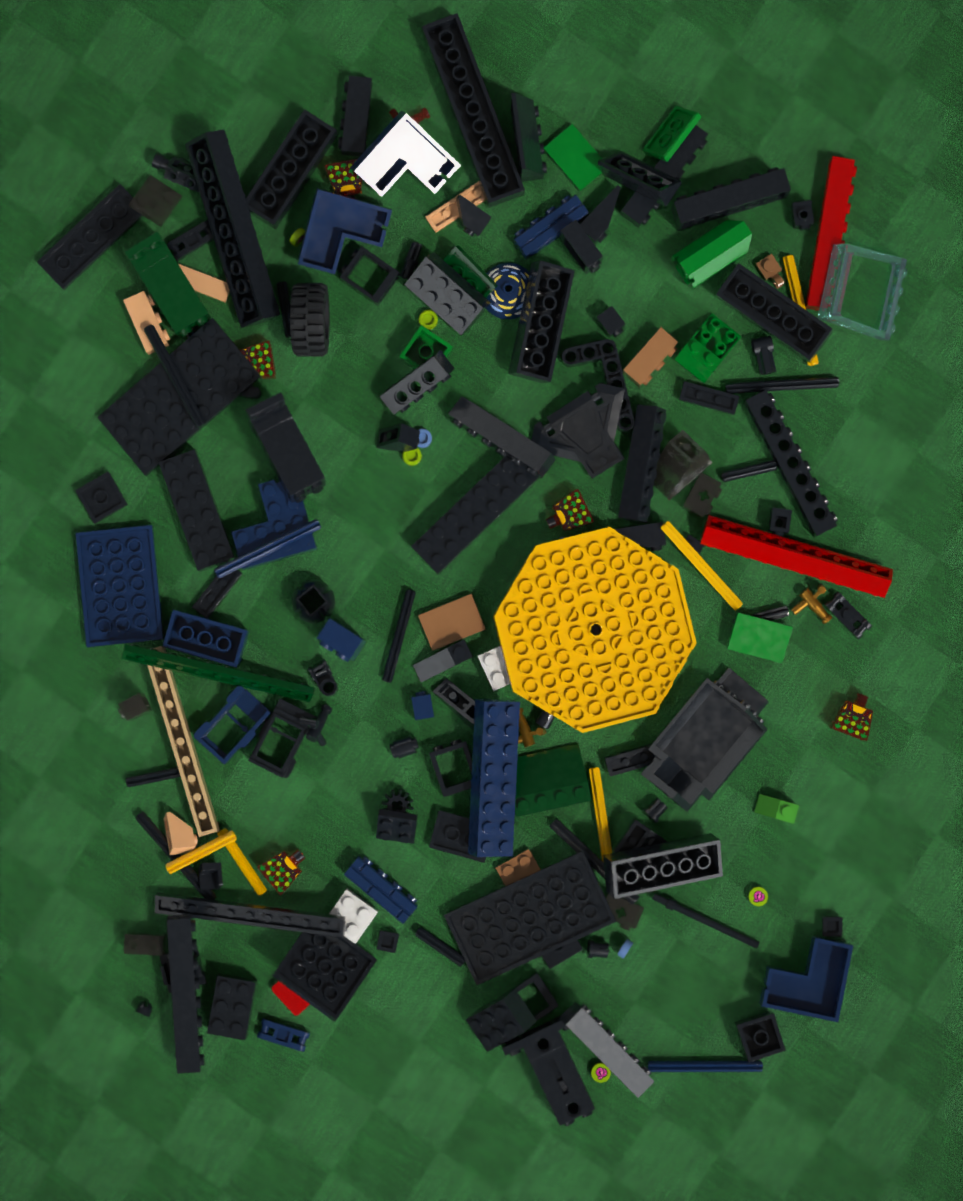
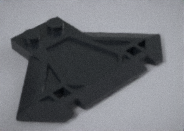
M604 383L597 384L595 386L597 392L593 395L587 391L547 417L549 423L543 426L541 421L535 424L532 441L552 453L553 456L581 462L593 479L625 458L614 442L625 388ZM602 398L604 403L598 406L596 401ZM554 429L556 433L550 436L548 432Z

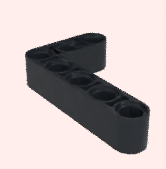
M605 339L565 349L562 354V363L566 367H576L601 361L606 384L611 385L612 382L617 381L621 384V388H625L623 401L626 407L621 409L617 429L623 433L629 432L634 425V418L615 342ZM610 345L613 351L607 354L603 352L602 347ZM591 349L594 352V356L587 358L584 355V351ZM568 353H572L575 355L576 360L568 362L565 356ZM609 363H614L617 366L615 372L607 370ZM623 418L628 419L630 426L627 428L622 427L620 420Z

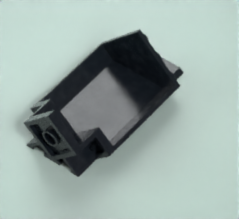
M730 668L725 671L718 681L712 682L707 678L648 750L655 755L653 759L655 761L647 766L641 775L686 812L689 811L701 795L710 800L768 730L763 725L765 721L758 715L769 701Z

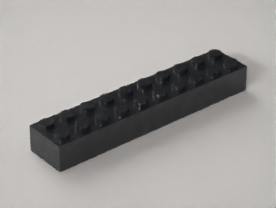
M458 13L422 26L424 39L488 207L491 208L525 195V188Z
M225 129L206 132L185 143L240 327L258 325L279 316V306L276 302L273 286L270 282Z

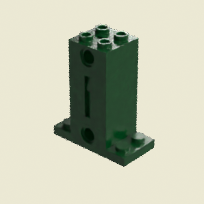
M158 231L125 251L126 256L133 264L178 336L182 335L184 337L193 331L192 327L197 324L200 327L209 321L210 314Z

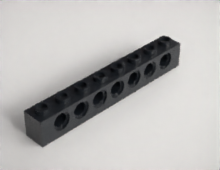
M764 390L745 400L744 404L773 460L776 461L777 467L813 536L816 537L836 527L837 517L833 511H829L827 507L829 502L824 494L821 495L818 490L820 485L815 477L812 478L808 462L806 460L803 461L800 455L802 454L800 446L797 443L794 444L791 438L793 437L791 429L785 427L783 423L784 416L780 410L776 409L773 395ZM761 408H768L770 416L764 417L761 414ZM770 425H777L779 432L773 434L769 429ZM780 441L787 443L788 449L786 451L779 449L778 444ZM789 458L796 460L797 465L795 468L788 466L787 460ZM797 475L805 477L804 485L797 483ZM806 492L814 494L813 502L806 500ZM815 509L822 510V519L814 516Z

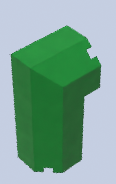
M726 220L674 254L671 258L672 262L677 261L678 264L675 266L677 272L687 285L691 283L690 288L693 290L728 266L744 258L749 249L752 232L744 221Z

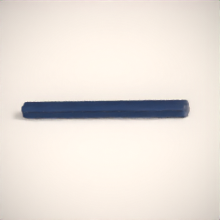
M315 519L215 568V573L218 578H222L321 529V525Z
M648 1061L647 1068L650 1072H762L763 1063L762 1061Z

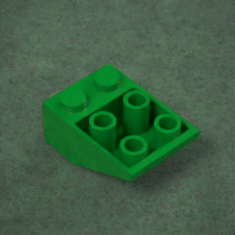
M712 313L683 347L675 361L705 383L742 336Z

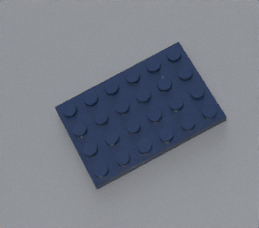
M153 525L76 533L86 647L164 640Z

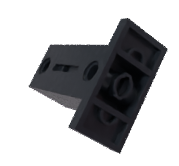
M280 392L246 409L249 427L259 441L291 503L295 501L296 503L302 502L307 498L308 494L312 492L317 494L324 490L323 487L326 486L325 477L287 408L282 393Z
M558 1016L503 1043L502 1050L505 1056L508 1054L514 1056L521 1052V1048H524L559 1125L564 1124L566 1127L573 1124L575 1119L580 1116L585 1118L593 1114L592 1111L595 1110V1106L559 1031L561 1029L566 1031L569 1028ZM542 1038L548 1040L545 1045L538 1044V1041ZM570 1103H577V1104H578V1105H577L575 1108H573V1109H571V1108L568 1107V1105H569Z

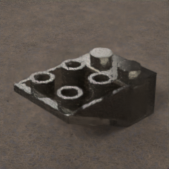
M684 430L667 443L657 462V476L654 480V486L669 501L712 464L706 451Z

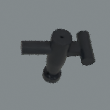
M323 704L320 708L321 712L316 719L301 717L299 720L301 725H307L310 728L306 738L311 742L317 741L320 746H325L327 743L321 731L328 714L332 712L330 706Z

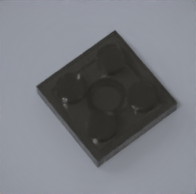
M150 175L130 202L129 207L162 227L181 201L182 195Z

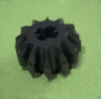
M399 789L397 796L395 791L391 790L393 797L391 798L388 794H385V798L389 801L381 802L383 805H388L383 810L409 813L406 809H414L413 806H407L408 803L413 802V799L406 801L405 798L408 797L409 793H405L402 797V789ZM400 800L403 808L401 810H394L393 801L398 802Z

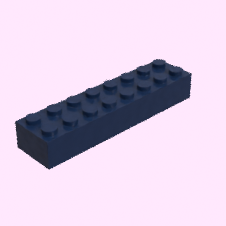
M475 699L468 854L475 857L513 856L520 714L519 701L511 699Z

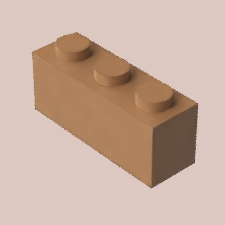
M661 327L625 367L623 374L638 387L642 384L646 386L653 378L651 374L654 370L658 372L665 364L663 360L667 356L671 358L678 350L676 348L678 341Z

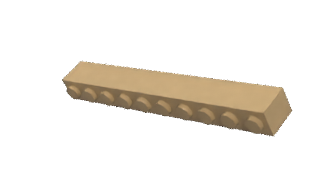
M165 647L153 648L159 652L167 653ZM147 665L198 836L201 837L220 831L173 672Z

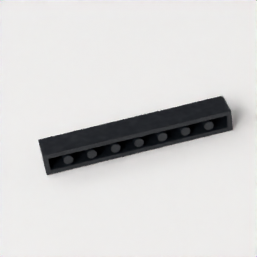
M192 914L173 915L167 918L176 1067L177 1074L201 1072V1067L205 1066V1056L201 1054L200 1047L204 1046L203 1035L199 1034V1028L202 1027V1016H198V1008H201V997H197V989H200L199 977L196 978L195 970H199L198 958L194 957V951H197V939H193V932H196V920H192Z

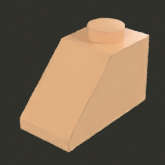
M166 812L163 820L169 854H185L194 850L198 841L197 835L193 834L192 827L171 812Z

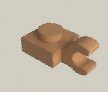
M772 254L755 264L765 281L770 278L777 289L784 285V280L778 274L782 271V268Z

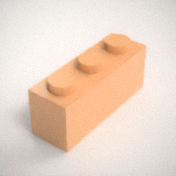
M142 291L124 299L123 301L146 353L150 355L155 352L144 331V328L149 325L155 327L165 347H168L170 337L167 330H162L160 323L163 321L159 312H154L152 306L155 303L151 294L147 296L145 291Z

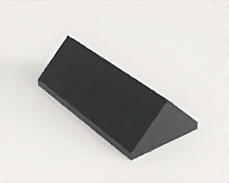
M622 151L598 161V165L606 177L665 207L682 182Z

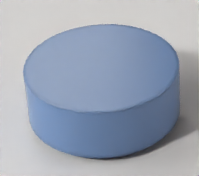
M419 429V444L417 447L427 448L432 442V435L426 429Z
M626 939L617 953L618 956L624 959L633 942Z

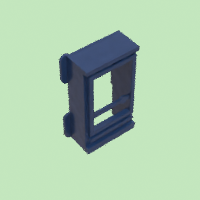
M237 686L227 697V704L210 723L205 722L194 734V738L223 764H227L241 747H245L255 737V731L272 714L268 708L242 686ZM235 704L256 723L250 730L228 712ZM226 714L242 728L243 732H247L228 755L207 737L209 732Z

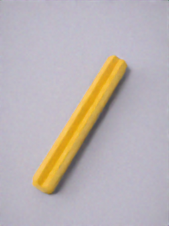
M224 828L217 834L218 836H221L227 833L228 830ZM234 841L225 846L257 895L260 896L265 893L267 888L236 842Z
M233 830L167 863L165 866L169 874H172L236 841L237 837Z

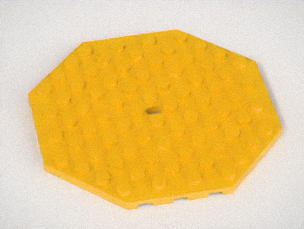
M611 527L535 545L493 615L511 690L581 733L656 714L661 702L671 689L675 678L686 663L690 652L697 644L679 569ZM594 624L600 627L598 635H593L590 632Z

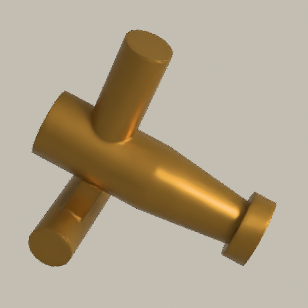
M822 584L818 585V590L814 594L809 588L805 589L799 595L803 600L791 610L797 615L806 606H809L822 619L821 622L826 624L832 619L831 614L828 615L817 599L820 594L826 592L825 586Z
M520 708L518 744L523 742L526 748L535 744L533 735H545L546 729L537 728L536 731L531 732L522 713L524 710Z

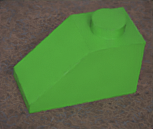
M759 794L754 812L794 824L799 805Z

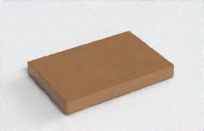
M472 594L418 615L432 651L486 630Z

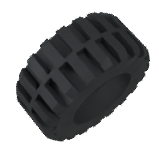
M296 283L292 287L290 303V333L293 354L300 357H323L328 353L330 335L328 287L324 283Z

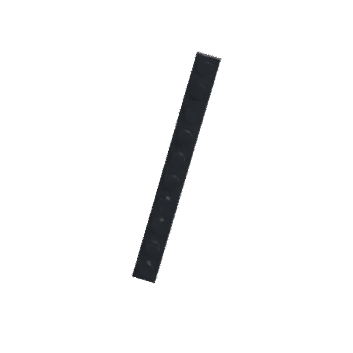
M158 892L155 895V913L192 914V918L335 937H343L345 935V916Z

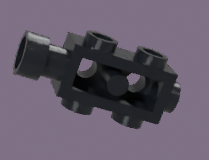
M156 153L152 167L158 170H165V179L199 192L191 163L187 162L183 157L177 158L173 156L169 160L165 158V155Z

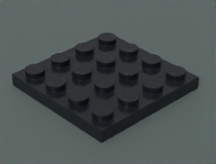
M302 932L272 976L335 1022L377 959L345 936L335 937Z

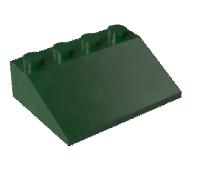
M579 744L517 757L516 817L592 801Z

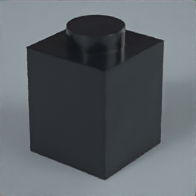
M613 306L596 317V321L609 338L612 336L616 338L624 332L623 328L626 324Z

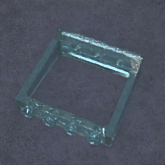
M833 244L818 319L882 341L890 340L891 334L895 331L894 318L899 312L898 300L903 293L902 281L907 275V269L905 268L907 259L850 244ZM853 255L887 262L892 265L879 330L841 316V308Z

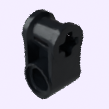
M325 659L314 667H308L313 680L317 683L322 694L327 697L337 694L338 684ZM333 683L334 690L331 693H326L324 690L325 684Z

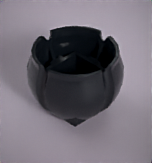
M307 580L302 582L301 587H296L291 599L294 613H298L299 618L307 623L323 622L325 617L330 616L334 610L335 596L332 590H328L326 583L319 580ZM315 588L326 602L311 614L300 600Z

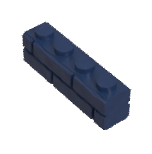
M570 195L566 196L561 200L562 204L557 208L553 206L545 212V217L534 219L530 223L531 227L526 230L522 228L515 233L513 242L526 260L557 239L560 235V230L575 219L579 223L588 216V210L577 195L572 197Z
M359 856L344 875L404 924L418 907V904H416L418 900L410 893L404 894L401 891L403 887L396 881L391 883L386 878L388 875L383 870L373 868L371 866L373 862L366 856L363 858Z

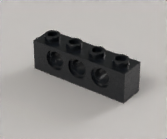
M440 350L388 388L380 398L393 415L398 411L403 413L410 407L409 403L412 401L417 403L424 397V392H432L438 387V382L444 383L451 378L450 373L455 368Z

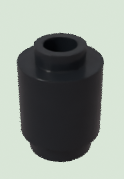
M411 735L394 740L393 743L389 744L394 759L417 753V748H419L416 737L412 738Z

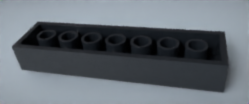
M505 456L411 546L412 549L439 575L540 477L537 475L535 477L531 476L525 471V467L522 465L520 467L516 466L510 461L511 458Z

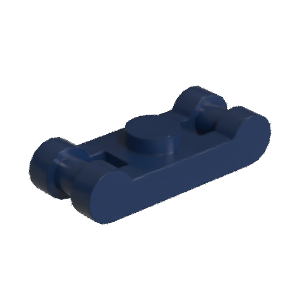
M262 1018L261 1031H258V1038L305 1052L306 1039H309L310 1032ZM269 1028L275 1029L273 1035L268 1034ZM293 1035L299 1036L298 1042L292 1041Z

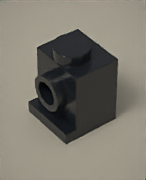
M812 200L793 202L791 204L793 229L799 228V231H805L813 226ZM800 213H806L807 217L802 218Z
M771 508L768 531L784 537V534H788L792 510ZM776 520L782 521L781 527L776 525Z

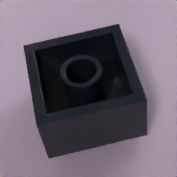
M772 1011L734 1022L748 1062L786 1051L775 1015Z

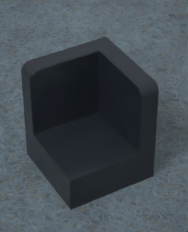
M221 862L202 863L198 867L200 890H217L223 886Z

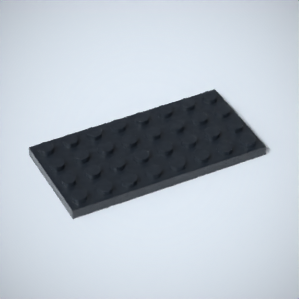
M211 318L170 354L205 420V425L262 377L214 318ZM159 363L97 417L145 476L159 466V462L170 457L204 427H195L162 363Z
M584 850L444 914L476 985L617 922Z

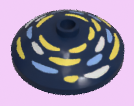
M501 263L492 267L486 274L498 287L488 296L487 299L491 303L486 310L493 316L504 320L520 318L530 272L523 266L515 263ZM511 286L512 291L507 292L505 287Z

